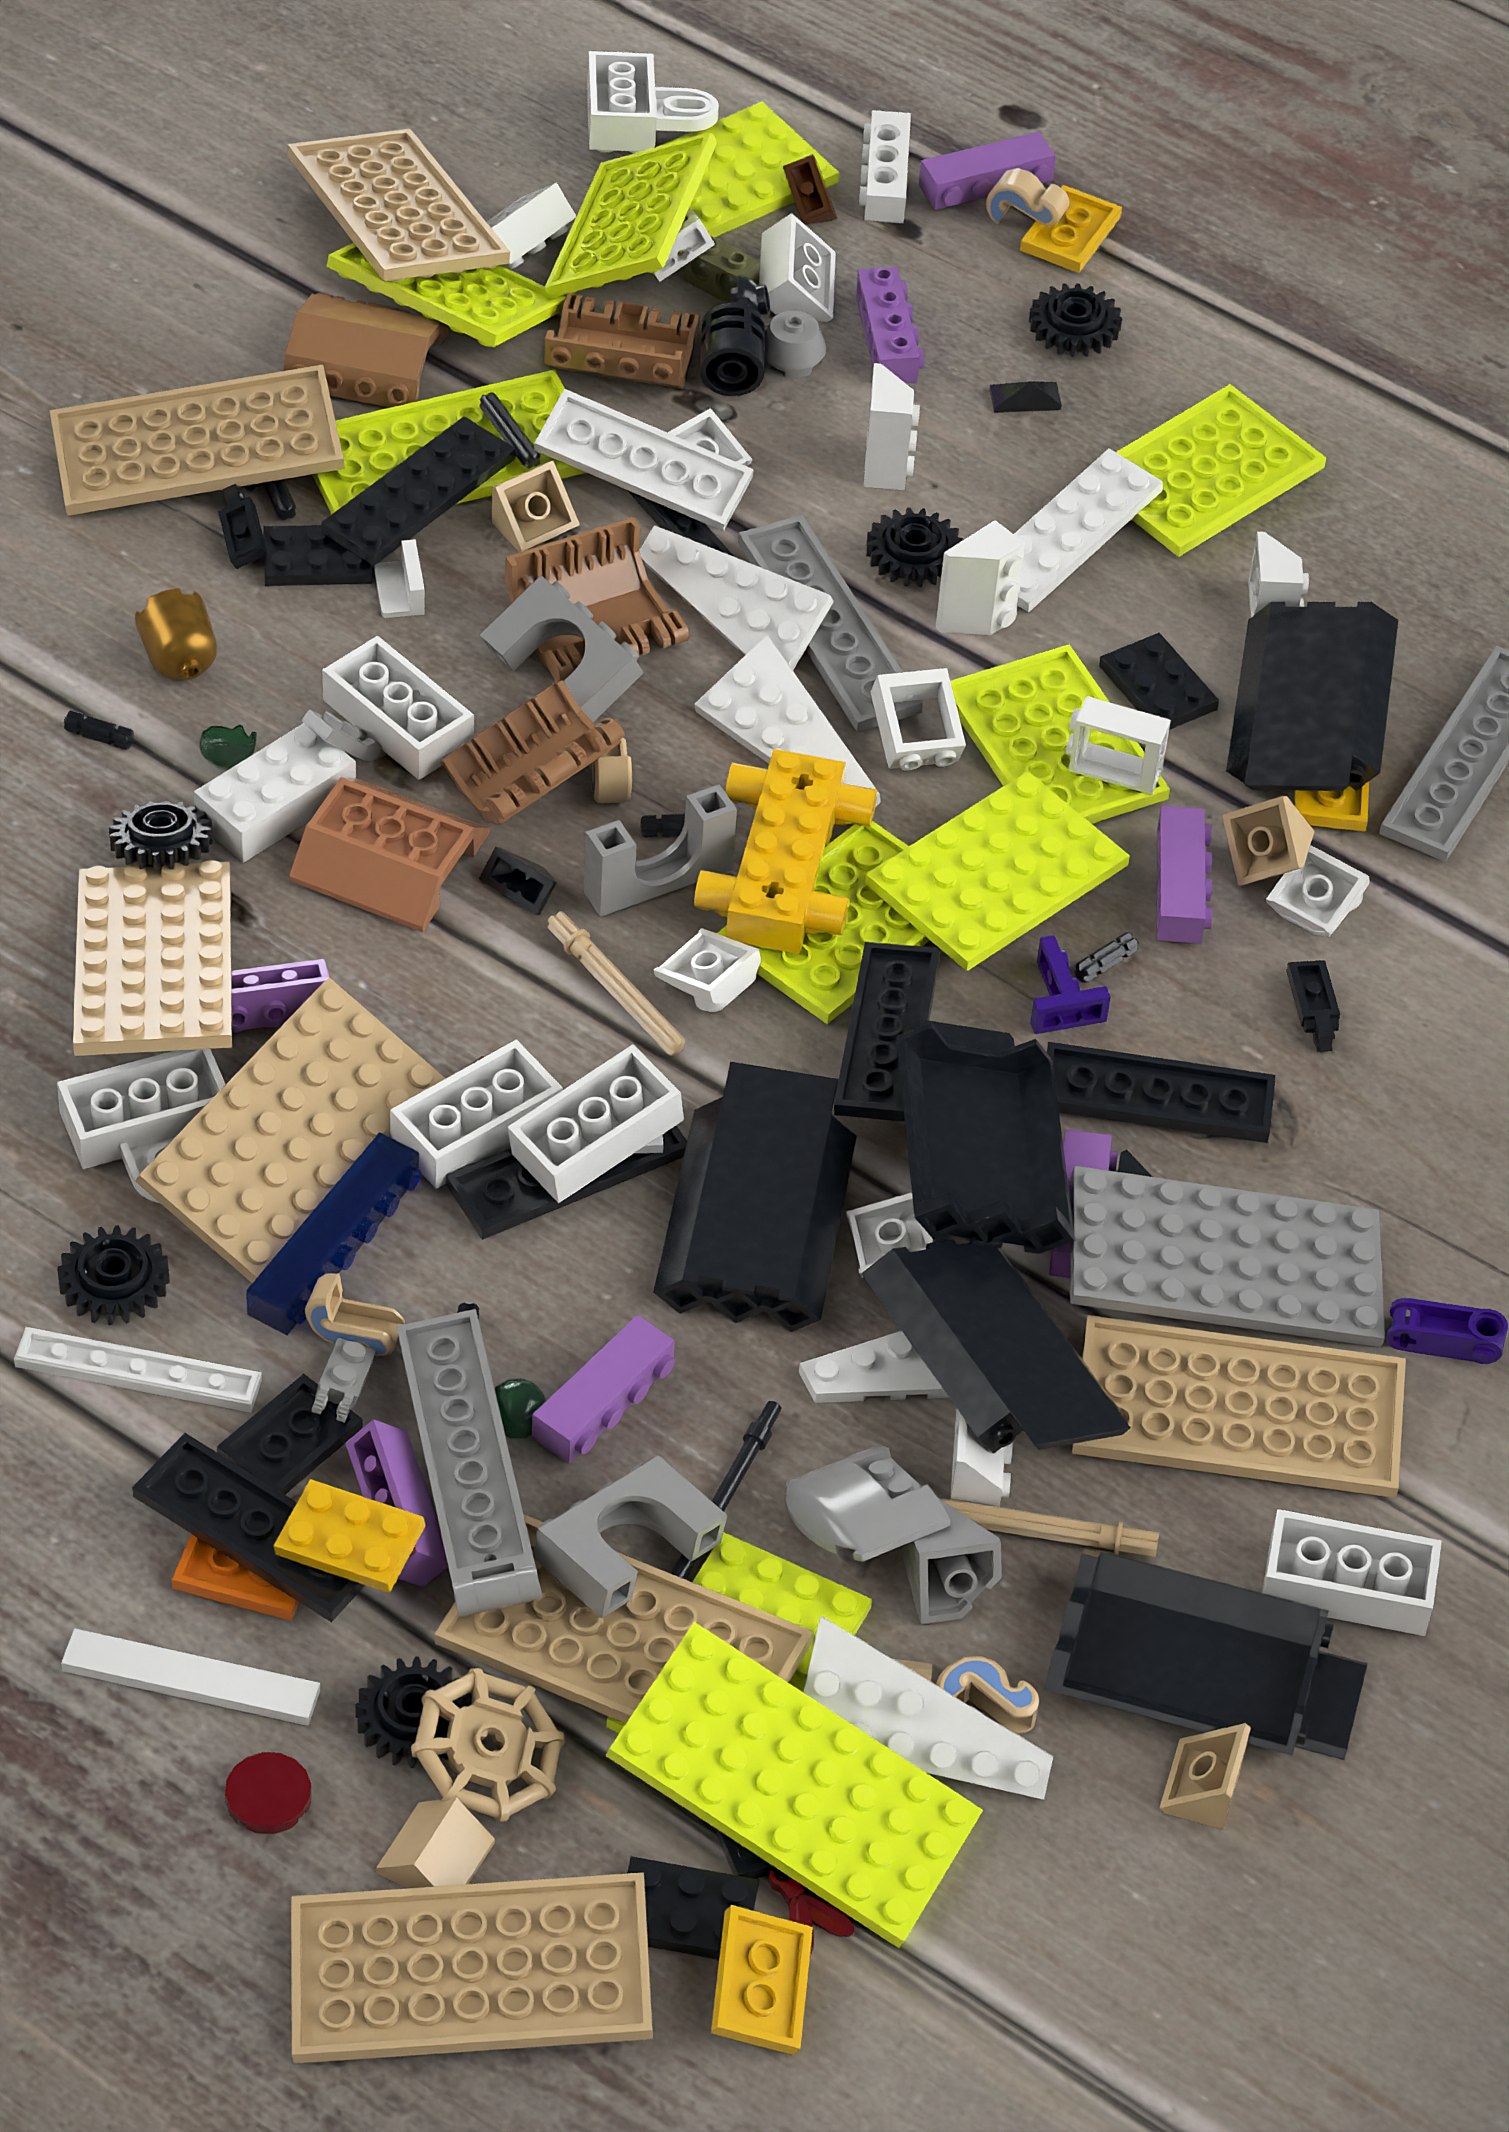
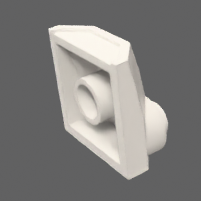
M711 408L668 432L744 466H748L753 460Z
M1310 845L1303 868L1284 873L1267 897L1266 903L1284 919L1314 935L1330 937L1349 911L1356 909L1362 902L1363 892L1370 883L1369 876Z
M701 928L698 931L699 933L661 966L656 967L654 974L668 984L693 995L695 1004L699 1009L717 1012L727 1006L755 981L761 957L759 949Z
M912 1193L846 1212L854 1237L861 1278H864L861 1274L894 1248L907 1247L909 1252L925 1250L927 1243L936 1242V1239H932L914 1218Z

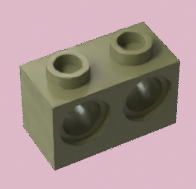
M712 236L710 237L715 245L685 265V282L726 303L731 302V289L737 287L738 275H744L753 280L756 285H759L760 261Z

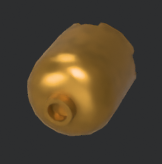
M180 588L164 590L147 599L148 606L141 613L139 611L135 613V625L153 667L160 675L171 680L183 681L203 674L211 667L217 656V642L202 597L198 592H193V595L182 594Z

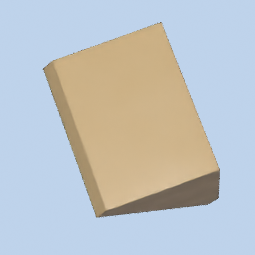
M553 460L492 487V524L519 552H523L580 525Z
M1281 796L1222 815L1238 886H1244L1303 868L1314 830L1287 796Z
M1244 1723L1180 1738L1160 1809L1166 1814L1223 1830L1251 1728Z
M452 1798L446 1802L441 1800L419 1802L378 1864L376 1873L406 1888L466 1885L470 1883L493 1847L495 1838L458 1798Z

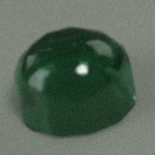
M237 725L233 729L224 726H210L202 731L199 747L201 754L216 768L229 770L254 754L257 733L253 731L248 736L242 725Z
M523 1378L507 1379L494 1388L505 1436L513 1439H526L532 1435V1414L546 1402V1398L542 1390L529 1380Z

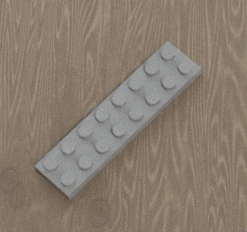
M803 515L739 532L738 543L751 564L829 594L834 601L805 650L856 732L878 726L870 693L878 675L903 673V671ZM921 700L893 703L897 720L922 713L923 702Z
M1499 646L1495 647L1382 822L1380 835L1446 862L1509 763L1508 650Z

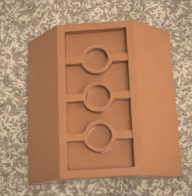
M341 777L306 825L289 874V881L423 932L440 908V886L462 854L474 858L489 836L490 828L359 778Z

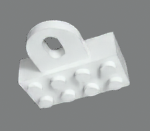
M589 51L587 78L589 150H597L602 153L612 151L637 153L655 148L656 130L700 131L710 128L717 122L719 104L712 95L690 88L655 87L653 54Z
M211 1049L171 1051L57 1082L59 1111L82 1169L122 1159L134 1188L143 1197L157 1203L159 1202L137 1184L135 1180L226 1085Z

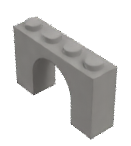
M541 575L480 636L491 652L512 671H515L540 645L551 638L561 635H574L584 639L585 653L576 670L563 682L581 710L594 722L644 673L636 662L640 656L628 643L624 642L622 645L614 640L617 636L604 622L601 621L597 625L591 620L594 616L584 604L578 601L574 605L568 599L570 594L559 582L555 581L551 584Z
M720 784L687 795L685 822L679 837L662 853L641 861H636L637 845L620 820L586 831L584 894L598 915L603 917L697 882L701 870L715 873H724L732 870L737 808Z
M658 1455L645 1464L636 1465L626 1476L616 1482H608L598 1493L585 1501H577L567 1512L557 1518H550L542 1523L536 1532L533 1557L602 1619L632 1600L638 1571L603 1540L600 1535L603 1530L619 1524L645 1526L663 1536L692 1562L721 1543L727 1514Z

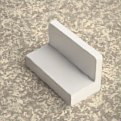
M416 539L401 541L402 561L382 562L374 566L378 598L383 618L425 615V589Z

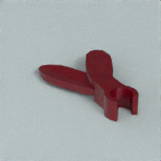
M770 1871V1886L779 1892L789 1905V1921L811 1927L814 1924L826 1932L839 1937H849L854 1934V1926L844 1913L812 1896L805 1895L801 1884L791 1877L789 1880L781 1882L775 1878L774 1871ZM812 1930V1940H811L810 1956H811V1953H812L813 1948H814V1934H813V1930Z

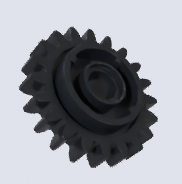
M1063 283L1062 290L1060 291L1051 286L1049 294L1040 292L1039 300L1033 299L1029 314L1030 332L1036 333V341L1046 340V349L1056 346L1057 354H1061L1066 350L1069 351L1071 357H1074L1076 352H1082L1085 357H1088L1090 349L1100 354L1102 346L1111 348L1112 340H1118L1122 324V317H1120L1121 309L1114 307L1115 299L1105 300L1106 292L1093 293V286L1088 287L1086 290L1081 289L1080 283H1077L1074 288H1069L1066 283Z
M908 507L905 515H901L895 509L893 510L892 518L881 515L880 523H872V530L867 534L866 556L871 557V567L879 566L878 574L880 576L891 573L890 582L892 583L898 578H903L904 586H908L910 581H916L918 587H922L924 580L927 579L931 584L936 585L937 576L941 578L944 552L963 541V538L958 537V528H950V519L938 521V512L929 517L926 515L924 508L919 511V514H914L912 509Z
M164 800L157 803L149 801L148 804L143 806L134 805L133 812L121 811L122 818H113V825L109 826L111 851H115L117 859L125 858L126 865L138 862L139 869L149 866L153 867L154 870H159L163 865H167L169 869H174L176 862L188 866L190 858L200 860L201 853H209V845L213 844L212 820L207 819L206 812L197 813L196 806L183 807V802L174 804Z
M116 1225L113 1233L108 1235L103 1227H98V1237L93 1238L85 1232L83 1233V1245L71 1241V1253L61 1254L62 1265L57 1268L60 1294L65 1295L67 1307L76 1305L77 1316L80 1317L91 1311V1322L93 1323L98 1321L102 1315H105L108 1325L114 1323L116 1316H121L122 1320L127 1324L130 1322L131 1312H135L139 1317L144 1318V1305L156 1309L158 1307L157 1297H165L167 1294L166 1284L170 1283L167 1255H162L160 1243L151 1245L150 1234L137 1239L136 1228H131L126 1235H122L120 1226Z
M415 1656L411 1667H406L404 1661L398 1658L395 1671H392L384 1664L381 1665V1679L369 1675L367 1677V1688L359 1689V1703L355 1704V1717L358 1718L357 1731L364 1734V1745L366 1747L376 1745V1757L378 1758L391 1752L392 1765L395 1766L401 1761L402 1757L408 1758L410 1768H415L418 1758L412 1756L411 1745L416 1742L424 1706L422 1703L424 1694L428 1690L436 1691L459 1679L452 1680L453 1668L451 1666L446 1667L441 1672H437L436 1659L430 1661L426 1668L422 1667L419 1656ZM469 1692L452 1702L459 1709L464 1706L466 1708L472 1705V1694ZM412 1710L421 1711V1713L412 1714L408 1712ZM439 1716L434 1738H446L450 1721ZM446 1753L439 1754V1756L443 1759H448V1755Z

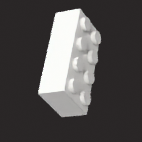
M379 636L374 637L322 670L323 700L352 725L363 729L367 733L366 736L368 738L376 740L382 746L383 751L418 780L442 766L440 759L474 737V714Z
M303 723L195 790L194 806L197 808V813L206 812L207 819L212 820L213 838L244 863L309 822L341 777L356 778V761L343 750L325 742Z
M516 1039L390 1109V1135L392 1136L390 1140L437 1189L446 1184V1174L496 1155L511 1147L507 1127L561 1092L563 1087Z
M632 1044L509 1125L507 1128L512 1155L560 1203L682 1122L684 1115L681 1092Z
M1277 1509L1270 1539L1262 1593L1329 1610L1328 1618L1425 1636L1433 1610L1442 1541Z

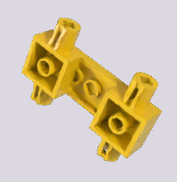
M773 749L768 769L738 763L731 764L725 793L732 802L745 803L751 808L756 809L738 876L701 870L694 896L695 908L704 911H715L721 916L727 917V938L748 945L800 954L805 933L827 932L831 935H843L849 898L816 892V878L825 844L829 845L834 824H858L859 826L871 827L878 792L877 789L845 784L846 762Z

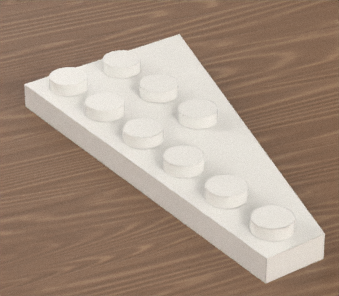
M655 525L640 548L643 563L663 582L671 586L688 605L696 609L737 650L739 649L746 655L768 635L792 671L834 602L829 594Z
M768 635L694 704L696 713L768 764L770 763L773 749L846 762L845 784L876 789ZM877 792L876 806L881 802L879 792Z
M902 1331L802 1362L799 1366V1374L815 1403L864 1401L867 1396H890V1400H905L906 1395L927 1394V1399L949 1398Z
M820 1616L804 1689L806 1695L926 1773L1044 1800L1053 1761L1051 1754L993 1721L982 1712L952 1696L949 1692L898 1661L891 1659L857 1636L835 1625V1623L824 1616Z

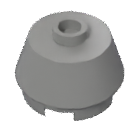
M788 310L772 318L765 331V366L769 370L773 366L778 370L785 371L784 377L799 378L810 375L812 368L818 365L819 362L822 363V359L826 354V343L818 322L813 316L798 310Z

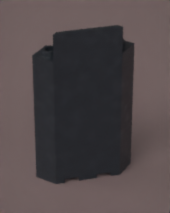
M1270 602L1248 620L1226 772L1243 782L1251 790L1343 791L1350 786L1357 791L1381 772L1399 620L1373 602H1358L1357 607H1336L1335 602H1307V607H1285V602Z
M923 1019L911 1022L912 1030L898 1035L897 1045L914 1218L932 1239L948 1241L949 1235L971 1238V1244L1000 1249L1003 1243L1024 1246V1252L1041 1254L1075 1241L1054 1067L1051 1057L1036 1039L1015 1046L1014 1038L1010 1033Z
M730 1061L723 1097L694 1110L653 1291L654 1294L679 1314L710 1302L735 1323L766 1311L790 1332L821 1320L857 1136L832 1115L839 1079Z
M953 1239L927 1243L926 1249L909 1252L907 1247L894 1248L861 1273L973 1432L993 1454L1001 1448L1010 1445L1016 1436L1023 1431L1038 1450L1119 1436L1131 1429L1120 1414L1121 1410L1000 1248L973 1245L971 1243L957 1245Z
M1085 1547L1081 1555L1073 1591L1067 1603L1059 1640L1053 1651L1044 1689L1202 1732H1210L1246 1723L1251 1728L1247 1744L1292 1756L1294 1748L1297 1747L1345 1760L1368 1663L1319 1651L1320 1647H1329L1334 1624L1326 1622L1329 1610Z

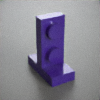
M1055 935L1041 937L1037 965L1050 996L1035 998L1033 1001L1030 1024L1034 1034L1107 1022L1111 999L1107 987L1080 990L1077 978L1071 977L1069 972L1068 955L1065 949L1060 950Z

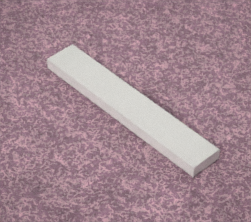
M25 1327L14 1357L15 1367L249 1413H252L262 1382V1372Z
M75 1628L61 1662L63 1672L309 1726L320 1693L319 1682Z

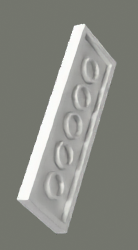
M566 389L562 392L534 443L535 451L722 531L725 530L753 477L754 469Z
M1106 450L1014 533L1015 536L1025 543L1024 564L1021 572L1017 606L1029 613L1162 491L1163 481L1113 450Z

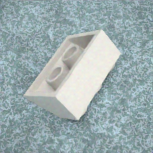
M557 183L516 200L486 221L510 251V263L501 266L512 270L522 264L524 260L521 256L527 252L529 255L540 251L546 246L545 239L548 237L555 239L567 232L569 229L566 225L574 220L576 215Z
M792 213L762 233L759 284H766L770 300V310L776 315L783 311L798 310L810 314L816 321L828 322L833 319L836 252Z
M874 363L863 487L905 490L906 476L913 477L914 456H908L909 451H916L917 431L911 430V425L918 426L920 405L913 404L914 390L886 367L878 363Z
M996 520L944 552L935 628L939 632L992 635L1001 628L1008 627L1015 620L1021 572L1024 564L1025 543Z
M957 1408L950 1499L1000 1507L1001 1497L1009 1498L1011 1473H1003L1004 1464H1011L1013 1442L993 1454L976 1436Z

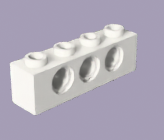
M872 110L871 123L864 124L863 143H869L863 144L862 164H868V166L862 165L860 185H867V187L860 186L859 206L865 207L864 220L904 223L911 113Z

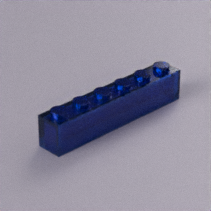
M379 1132L246 1290L247 1315L285 1335H288L297 1323H304L307 1319L305 1308L318 1279L328 1273H340L341 1270H347L353 1263L356 1252L364 1243L368 1244L372 1241L379 1224L384 1218L391 1217L395 1213L403 1195L407 1191L414 1190L421 1178L419 1152Z

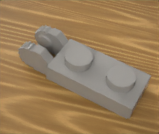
M309 709L302 718V722L325 742L359 759L371 762L381 753L382 746L370 737L366 739L367 733L356 725H351L345 720L341 722L327 711L322 716Z
M338 1337L318 1384L312 1412L321 1414L322 1410L326 1407L327 1401L339 1404L336 1411V1420L345 1423L350 1409L355 1408L372 1366L376 1350L365 1347L358 1342Z

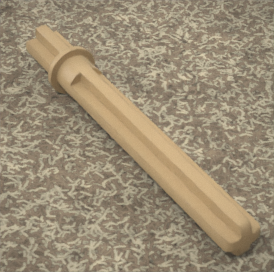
M559 911L556 916L551 915L548 919L550 924L547 928L564 944V951L568 955H574L668 1055L675 1056L678 1052H682L685 1048V1038L590 940L588 931L585 929L580 930L563 911Z
M941 1499L987 1530L1115 1550L1114 1554L1116 1555L1119 1554V1551L1156 1557L1159 1532L1123 1527V1522H1119V1525L1115 1526L952 1499Z

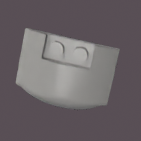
M873 1446L786 1481L787 1508L791 1519L798 1529L818 1546L834 1554H837L843 1548L854 1549L853 1556L854 1560L866 1561L951 1526L948 1514L928 1484L921 1486L890 1457L889 1448L884 1446Z

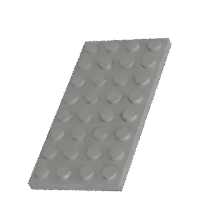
M1074 1166L1071 1173V1212L1075 1241L1070 1242V1304L1381 1347L1383 1344L1385 1328L1379 1210Z

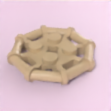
M471 1668L467 1675L436 1691L428 1690L422 1697L424 1706L416 1742L411 1745L412 1756L420 1760L443 1797L441 1799L442 1802L458 1798L467 1809L492 1816L496 1822H506L510 1815L542 1798H551L556 1791L554 1779L561 1746L566 1741L564 1733L557 1730L534 1694L536 1690L530 1684L525 1687L485 1674L481 1668ZM470 1692L474 1700L472 1705L459 1709L452 1702ZM488 1693L512 1700L514 1702L512 1703V1705L489 1698ZM523 1708L538 1732L534 1733L530 1727L526 1729L522 1723L523 1715L521 1711ZM439 1716L450 1721L446 1738H434ZM487 1734L493 1736V1743L499 1746V1750H487L482 1745L481 1740H484ZM534 1748H541L543 1750L539 1769L531 1765ZM444 1753L448 1755L450 1768L459 1774L454 1781L437 1755ZM521 1777L529 1785L509 1796L507 1786L515 1779ZM468 1781L491 1788L492 1798L463 1788Z

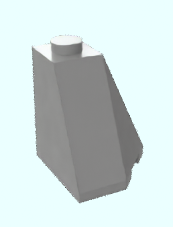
M939 1498L938 1500L950 1518L951 1526L900 1546L921 1625L962 1619L973 1608L971 1602L986 1587L991 1589L1002 1578L1001 1541L999 1537Z

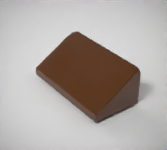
M812 154L784 165L783 169L801 222L807 225L837 219L815 156Z

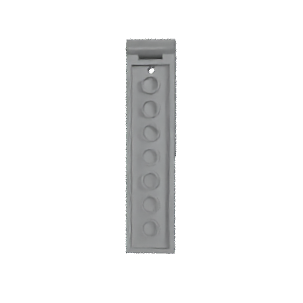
M476 1309L396 1326L459 1617L542 1599L538 1574Z

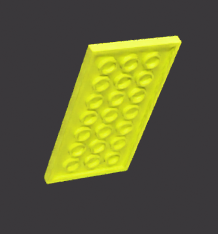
M550 370L335 420L345 469L312 474L331 514H333L463 416L505 441L480 408V397L490 392L498 396L534 445L565 388L556 371ZM540 453L539 465L532 466L530 469L525 468L516 457L515 460L457 504L492 496V487L552 460L561 479L587 472Z
M693 1622L605 1755L898 1948L904 1943L983 1812L981 1808L696 1622Z

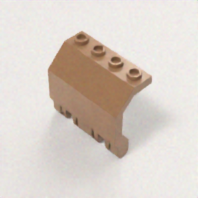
M318 292L316 295L311 294L296 313L285 352L283 371L323 364L330 396L390 408L417 402L421 374L428 349L434 342L442 343L447 337L449 326L438 320L428 319L423 315L412 314L406 309L399 311L396 307L371 302L366 305L365 301L351 302L346 301L344 297L336 296L334 298L333 295Z
M567 294L557 337H554V330H547L544 364L552 369L684 389L699 331L700 314L685 312L679 334L682 311L674 310L671 315L670 324L660 323L661 313L660 308L652 307L648 319L649 306L619 302L615 313L616 302L607 300L604 313L602 314L594 312V297L586 296L582 308V295Z
M635 516L506 557L505 584L511 604L542 575L551 584L555 581L559 582L570 594L568 599L574 605L578 601L584 604L594 616L591 620L597 625L601 621L604 622L617 636L614 639L620 645L624 642L628 643L638 655L642 656L650 652V644L646 637L648 634L652 635L662 649L671 646L670 644L676 645L689 640L688 628L677 610H668L647 578L640 554L641 525ZM574 635L557 636L544 642L534 653L543 667L549 669L556 681H564L581 663V656H584L585 640Z
M557 680L440 759V762L458 790L487 823L502 824L620 744L625 734L614 718L607 717L595 725L581 710L563 680Z

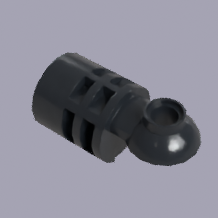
M738 275L737 287L731 289V302L711 308L703 317L701 326L700 377L705 386L717 394L741 396L751 393L760 386L764 378L766 326L762 315L770 314V300L766 284L756 285L750 278Z

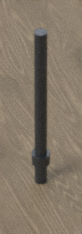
M768 1401L758 1420L749 1425L743 1436L744 1444L712 1499V1502L723 1512L731 1501L758 1451L765 1449L772 1436L771 1428L782 1410V1407L775 1401ZM681 1553L670 1574L686 1580L698 1558L691 1562Z

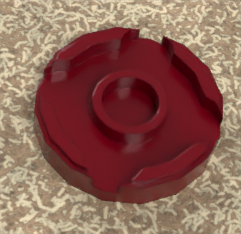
M258 1753L246 1757L232 1769L226 1779L225 1803L230 1816L237 1823L239 1821L241 1824L246 1825L247 1830L261 1834L279 1833L291 1829L298 1823V1819L303 1816L304 1812L305 1814L307 1813L311 1804V1781L306 1769L296 1759L282 1753Z

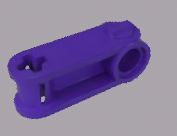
M1401 1298L1392 1302L1390 1306V1316L1393 1321L1392 1328L1387 1332V1342L1394 1349L1490 1364L1496 1362L1502 1356L1508 1331V1322L1504 1315L1492 1309ZM1407 1310H1410V1316H1406ZM1403 1333H1406V1339H1402Z

